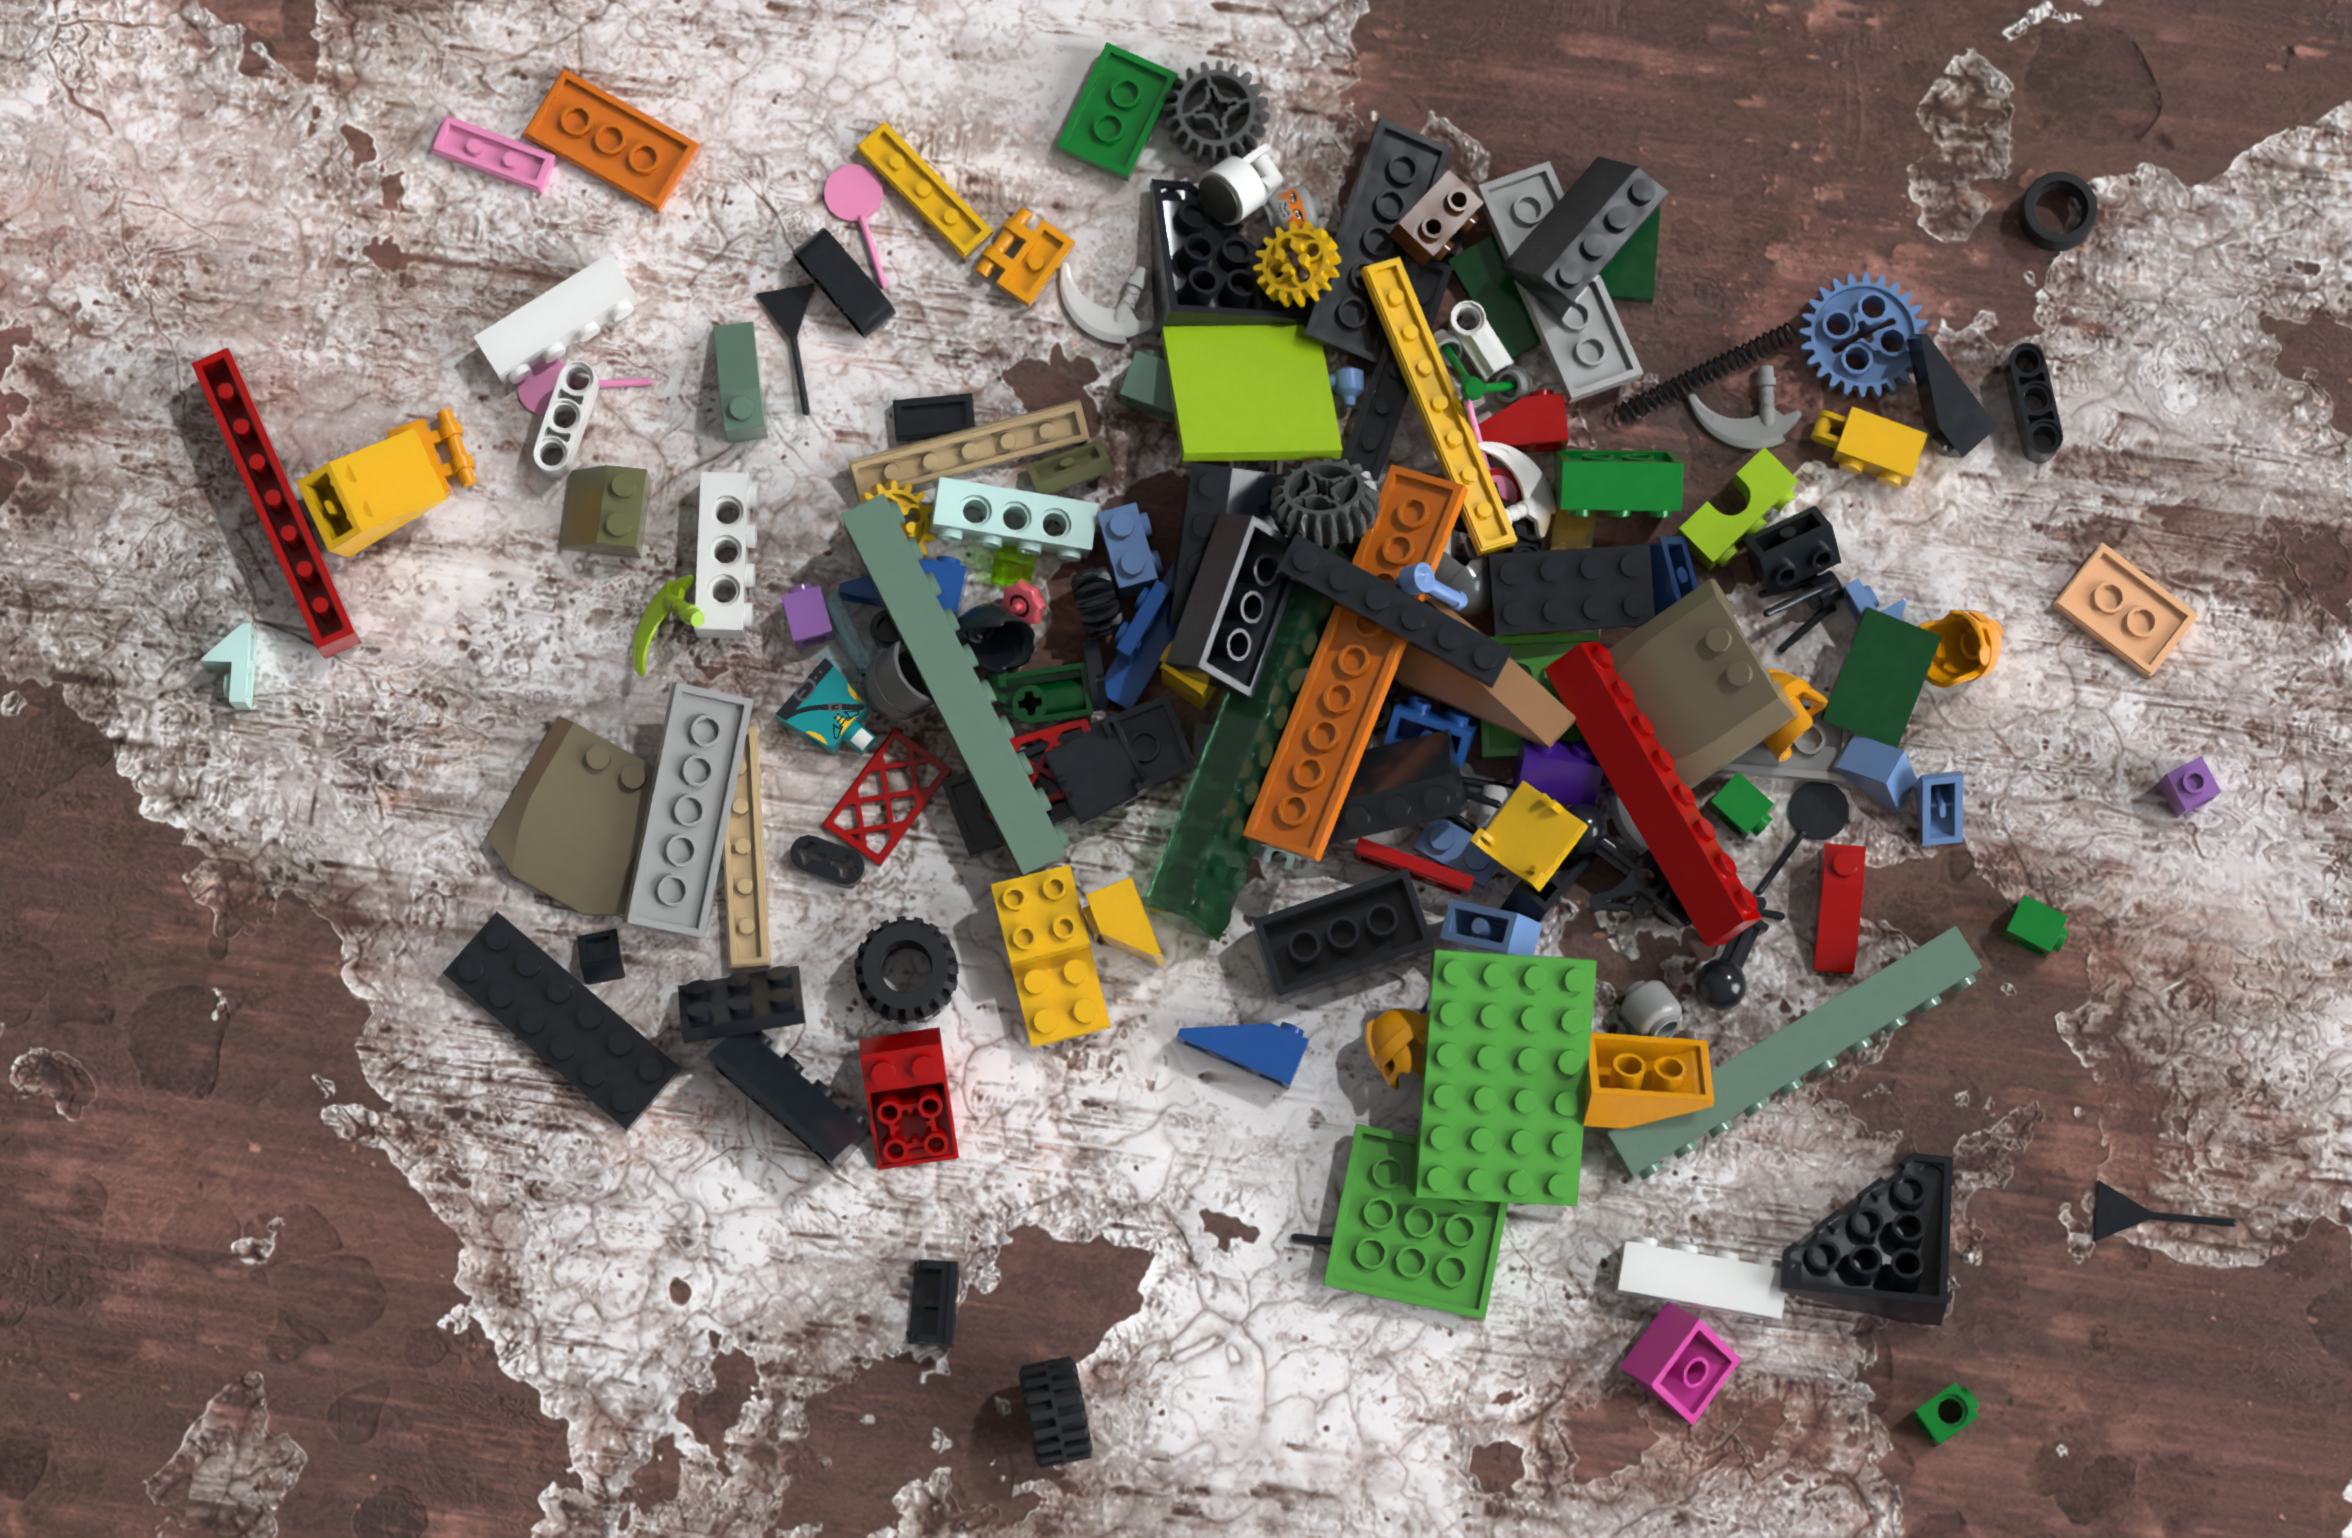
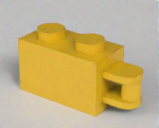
M1851 407L1847 417L1831 411L1820 410L1810 438L1820 444L1834 448L1835 452L1832 461L1838 462L1841 469L1853 474H1861L1863 471L1877 476V481L1883 485L1899 488L1900 485L1905 487L1909 485L1928 433ZM1832 425L1842 429L1840 437L1829 434Z

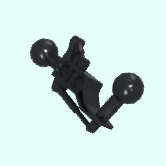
M1578 803L1565 809L1588 826L1571 852L1584 855L1593 852L1624 875L1621 882L1612 890L1594 894L1587 899L1586 907L1590 912L1604 910L1619 913V911L1630 912L1634 917H1640L1650 908L1678 930L1691 921L1687 912L1679 913L1672 908L1671 896L1675 892L1650 849L1638 857L1607 833L1608 825L1604 815L1599 809L1589 804ZM1640 869H1649L1655 874L1656 885L1654 888H1646L1641 885L1638 880ZM1629 896L1637 898L1633 904L1621 903L1619 900ZM1755 897L1757 901L1756 909L1762 915L1767 904L1764 897ZM1760 919L1728 941L1720 959L1711 960L1703 965L1698 972L1695 982L1696 992L1700 1000L1709 1008L1719 1011L1729 1010L1737 1006L1744 998L1747 983L1742 968L1757 936H1761L1769 928V925Z

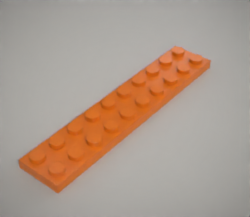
M1391 464L1379 494V517L1374 521V528L1365 530V536L1360 541L1352 564L1395 586L1394 581L1399 577L1401 569L1407 565L1421 562L1427 563L1435 575L1467 495V488L1463 484ZM1427 593L1413 595V597L1424 602ZM1335 604L1242 834L1247 840L1320 863L1407 642Z

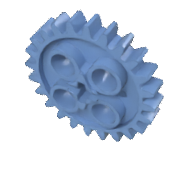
M1868 272L1864 273L1861 282H1856L1852 273H1848L1844 286L1834 278L1830 284L1832 292L1823 287L1819 288L1817 296L1821 302L1810 299L1807 308L1813 314L1803 313L1800 322L1808 327L1799 330L1798 338L1809 342L1801 345L1799 353L1811 354V357L1805 364V368L1818 367L1819 371L1814 380L1818 382L1827 377L1830 380L1827 391L1831 392L1837 386L1842 387L1843 399H1846L1850 391L1853 390L1856 391L1859 402L1863 401L1866 391H1870L1875 401H1877L1881 396L1882 388L1892 396L1897 390L1895 381L1906 387L1910 381L1906 372L1914 374L1907 338L1912 334H1922L1918 332L1926 328L1928 321L1915 318L1920 313L1922 306L1914 305L1910 307L1908 305L1913 294L1911 291L1902 296L1897 294L1900 285L1898 281L1890 288L1884 286L1885 275H1881L1875 284L1870 282ZM1874 304L1880 309L1881 316L1877 318L1866 316L1862 311V306ZM1889 320L1895 322L1893 326L1875 331L1868 343L1864 338H1861L1837 354L1832 352L1833 348L1853 342L1858 331L1862 335H1867ZM1838 321L1844 325L1846 333L1840 336L1834 335L1829 332L1826 324ZM1885 338L1896 340L1900 350L1894 353L1886 351L1881 345V340ZM1851 355L1858 356L1864 361L1865 368L1853 370L1847 365L1845 358Z

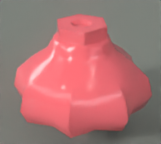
M1021 579L1013 585L1004 587V597L1000 605L1008 608L1030 626L1031 624H1039L1042 621V612L1046 603L1043 600L1039 587L1032 586L1024 579Z

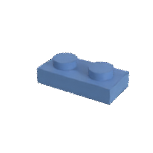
M1444 818L1428 821L1413 848L1417 853L1439 865L1474 876L1473 884L1482 889L1485 888L1498 865L1496 861L1472 844L1470 839L1473 834Z

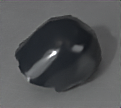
M983 603L969 609L957 619L960 630L956 631L955 634L961 646L967 643L970 645L979 664L976 666L977 668L999 675L1005 674L1006 670L1017 669L1028 664L1035 649L1033 640L1035 633L1025 620L1015 615L1008 608L996 603Z

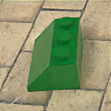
M1554 449L1556 503L1561 510H1567L1566 515L1575 517L1590 516L1591 510H1607V516L1629 517L1631 516V511H1647V516L1671 517V511H1682L1684 463L1674 451Z

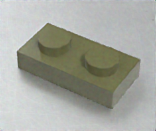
M1101 439L1025 465L1035 493L1046 495L1058 494L1065 488L1084 481H1095L1102 477V475L1113 471L1110 458Z

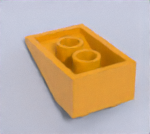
M1591 1032L1583 1126L1625 1129L1713 1107L1714 1093L1707 1040Z

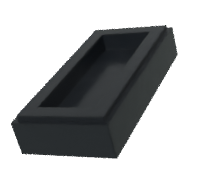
M972 393L893 400L896 442L926 440L975 427Z

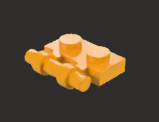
M1020 207L1013 218L1008 217L1001 226L1003 231L993 245H987L980 254L982 260L974 271L987 279L994 268L1003 271V274L996 282L997 287L1030 308L1073 250L1075 241L1043 219L1034 231L1030 230L1026 225L1033 215L1027 209ZM1015 240L1021 241L1024 245L1013 260L1005 255Z
M444 409L436 413L440 424L437 430L430 432L425 418L386 431L390 438L410 429H416L447 496L452 495L448 479L458 476L462 488L471 487L477 483L473 471L476 467L473 456L466 452L461 438L464 435L461 423L455 421L451 409ZM446 443L452 460L441 464L436 447Z

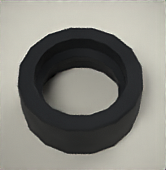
M2063 171L2047 173L2037 178L2026 190L2018 212L2020 227L2027 239L2037 247L2052 252L2068 251L2081 244L2092 230L2098 214L2096 196L2089 184L2077 175ZM2050 190H2060L2069 193L2077 199L2081 206L2082 214L2079 224L2073 230L2062 234L2048 231L2040 225L2036 219L2035 206L2042 194Z

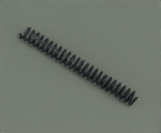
M1784 322L1783 327L1777 325L1776 330L1770 329L1769 333L1763 332L1762 337L1757 335L1755 340L1749 339L1748 344L1743 342L1741 347L1735 346L1734 351L1728 349L1727 354L1721 353L1720 357L1714 356L1713 360H1707L1706 364L1700 363L1698 368L1692 367L1691 371L1685 370L1684 375L1679 373L1677 378L1671 377L1670 382L1665 380L1663 385L1657 384L1656 389L1650 387L1649 392L1643 391L1642 396L1636 394L1635 399H1628V403L1622 401L1620 406L1614 405L1613 412H1616L1618 409L1623 415L1625 422L1629 424L1630 420L1625 412L1624 405L1629 410L1633 420H1637L1631 402L1636 406L1639 415L1644 417L1638 398L1644 404L1647 413L1651 414V409L1645 395L1650 399L1653 408L1658 410V405L1654 400L1652 391L1658 397L1661 406L1665 407L1659 387L1664 392L1668 402L1672 403L1667 385L1671 388L1675 399L1679 400L1680 398L1675 389L1674 381L1679 386L1682 395L1686 396L1687 393L1682 385L1681 378L1685 381L1688 390L1691 393L1694 391L1689 382L1688 374L1693 379L1696 388L1700 389L1701 386L1696 378L1695 371L1700 375L1703 384L1707 386L1708 382L1703 374L1702 367L1707 372L1710 381L1714 383L1715 378L1710 371L1709 364L1714 368L1717 377L1721 379L1722 375L1717 367L1716 360L1720 363L1724 374L1728 376L1729 371L1724 364L1723 357L1728 361L1731 370L1736 372V367L1731 360L1730 353L1734 356L1738 367L1743 369L1737 349L1742 354L1745 363L1750 365V360L1745 353L1744 346L1748 349L1752 360L1757 362V357L1751 343L1756 347L1759 356L1764 358V353L1759 346L1758 339L1763 343L1767 354L1771 355L1772 352L1765 336L1770 340L1773 349L1778 352L1779 348L1773 339L1772 332L1777 336L1783 348L1786 345L1779 329L1782 330L1787 342L1791 345L1793 341L1787 331V326L1795 337H1798V333L1790 323Z

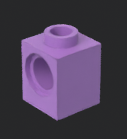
M810 583L796 585L788 589L789 594L781 596L796 650L835 639L820 585L814 587Z
M2202 756L2165 774L2158 782L2176 818L2213 801L2221 793Z

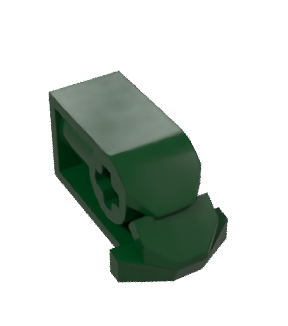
M1086 662L985 677L996 699L1003 703L1000 708L1021 722L1034 724L1093 715ZM1026 692H1032L1034 698H1041L1042 705L1036 707V714L1028 715L1026 709H1019L1018 701L1024 700Z

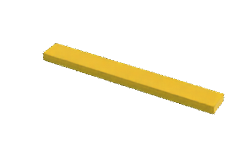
M1400 257L1364 266L1360 273L1446 480L1463 484L1468 490L1460 514L1477 556L1515 546L1518 541Z

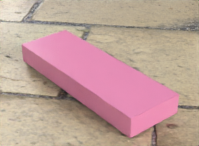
M445 115L430 150L435 156L541 195L557 160L556 156L448 115Z

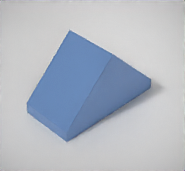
M1857 734L1850 735L1832 767L1895 814L1899 813L1917 781L1904 750Z
M1962 771L1921 775L1913 787L1922 846L1963 842Z

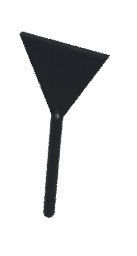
M814 283L756 293L758 299L790 339L800 403L804 416L810 414L797 337L814 288Z
M2098 1180L2094 1241L2148 1220L2235 1227L2237 1225L2235 1219L2151 1212Z

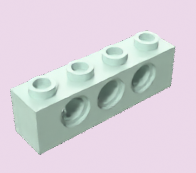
M939 477L935 488L929 532L938 533V538L944 541L961 542L962 538L978 540L977 544L985 548L999 549L1004 544L1016 546L1018 552L1027 555H1040L1041 551L1057 553V558L1060 560L1079 562L1081 557L1087 558L1092 551L1099 503ZM967 507H976L983 513L984 520L980 523H971L964 517L963 510ZM1009 513L1018 515L1023 521V527L1018 530L1009 529L1004 524L1003 516ZM1047 520L1057 521L1062 527L1063 534L1056 537L1048 535L1043 529V522Z

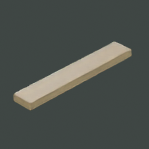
M1078 399L847 460L857 500L860 501V494L865 492L872 494L871 486L881 483L884 489L886 482L896 480L898 490L906 483H911L913 487L939 480V477L947 478L1090 440L1081 401Z
M748 726L723 846L730 970L771 967L757 726Z

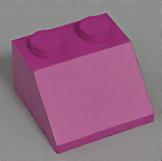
M1667 1301L1619 1368L1639 1387L1683 1420L1694 1425L1741 1359L1699 1318Z

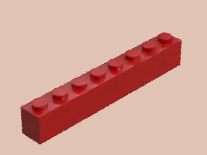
M227 347L191 363L318 651L324 659H327L362 643L234 355Z
M1599 642L1579 643L1547 666L1544 671L1566 708L1576 717L1574 722L1705 945L1710 947L1725 944L1762 919L1756 909L1757 901L1754 895L1747 888L1743 887L1737 877L1734 861L1728 854L1722 851L1715 839L1716 832L1713 826L1698 811L1694 804L1695 796L1686 784L1681 782L1675 772L1673 758L1665 749L1661 748L1656 740L1651 721L1639 711L1633 701L1634 693L1627 682L1620 679L1613 667L1614 660L1611 653L1603 645H1600Z

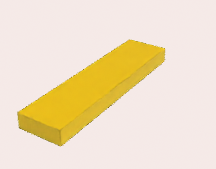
M885 121L856 146V151L964 261L994 235L993 230Z

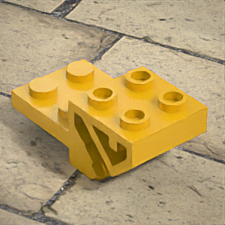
M1070 864L990 884L1031 1048L1111 1029Z

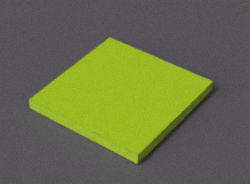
M1304 325L1162 326L1161 341L1182 462L1314 460V458L1329 459L1330 457L1332 459H1341L1343 448L1324 349L1322 345L1300 337Z

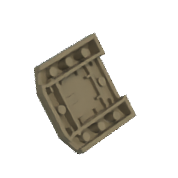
M1709 579L1608 649L1613 657V667L1620 679L1627 682L1634 693L1633 701L1639 711L1651 721L1656 740L1661 748L1671 755L1675 763V772L1681 782L1690 789L1799 717L1779 682L1773 681L1735 620L1734 615L1736 612L1714 579Z
M558 716L491 829L487 839L511 875L517 880L583 916L597 917L598 915L624 918L655 766L584 727Z

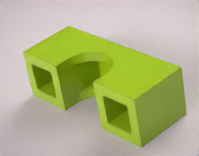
M1764 447L1736 473L1732 482L1744 496L1746 509L1737 515H1724L1707 501L1678 529L1676 536H1685L1689 552L1708 571L1717 563L1724 567L1740 551L1736 545L1743 538L1764 529L1768 524L1764 518L1774 509L1781 513L1796 498L1793 491L1799 480Z

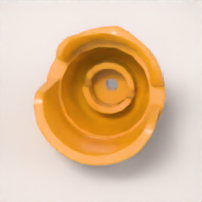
M1953 609L1949 610V614L1943 619L1925 622L1918 626L1942 636L1925 678L1932 685L1941 688L1955 686L1985 677L1994 669L2001 653V637L2004 635L2002 626L1996 620H1990L1985 614L1976 610Z
M1768 669L1767 672L1772 680L1779 682L1799 717L1763 740L1775 759L1781 763L1789 759L1792 754L1790 746L1805 731L1812 727V717L1827 706L1828 700L1818 691L1812 689L1802 677L1798 678L1781 670ZM1806 699L1812 705L1808 710H1805L1802 705Z
M1392 1008L1382 1013L1376 1020L1372 1019L1365 1026L1364 1041L1368 1056L1373 1065L1383 1075L1387 1085L1396 1091L1399 1088L1398 1076L1400 1073H1409L1412 1069L1422 1077L1427 1017L1425 1012L1420 1014L1407 1008Z

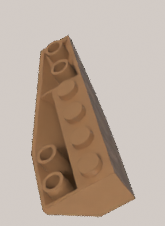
M1429 594L1426 595L1424 603L1478 631L1443 602ZM1407 643L1393 677L1402 686L1548 749L1576 720V717L1510 657L1493 688H1490Z

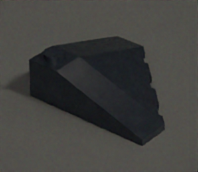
M1151 180L1152 298L1157 338H1161L1162 326L1305 324L1313 302L1311 296L1306 298L1304 307H1300L1294 299L1289 307H1284L1279 299L1273 302L1265 293L1266 291H1263L1257 283L1259 276L1253 270V266L1262 262L1255 253L1259 250L1266 251V244L1262 243L1258 248L1251 244L1240 234L1244 226L1239 222L1235 225H1226L1214 219L1206 211L1202 202L1197 199L1199 197L1198 188L1191 182ZM1279 272L1276 278L1281 277L1283 273Z
M1911 1153L1900 1161L1899 1166L1901 1170L1886 1181L1879 1177L1859 1192L1856 1197L1859 1202L1844 1213L1837 1209L1817 1224L1813 1230L1815 1235L1805 1243L1798 1246L1794 1242L1784 1249L1781 1262L1780 1292L1898 1322L1941 1326L1948 1301L1953 1157Z

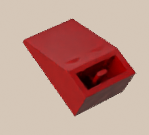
M940 1027L859 1039L860 1061L878 1170L959 1158Z

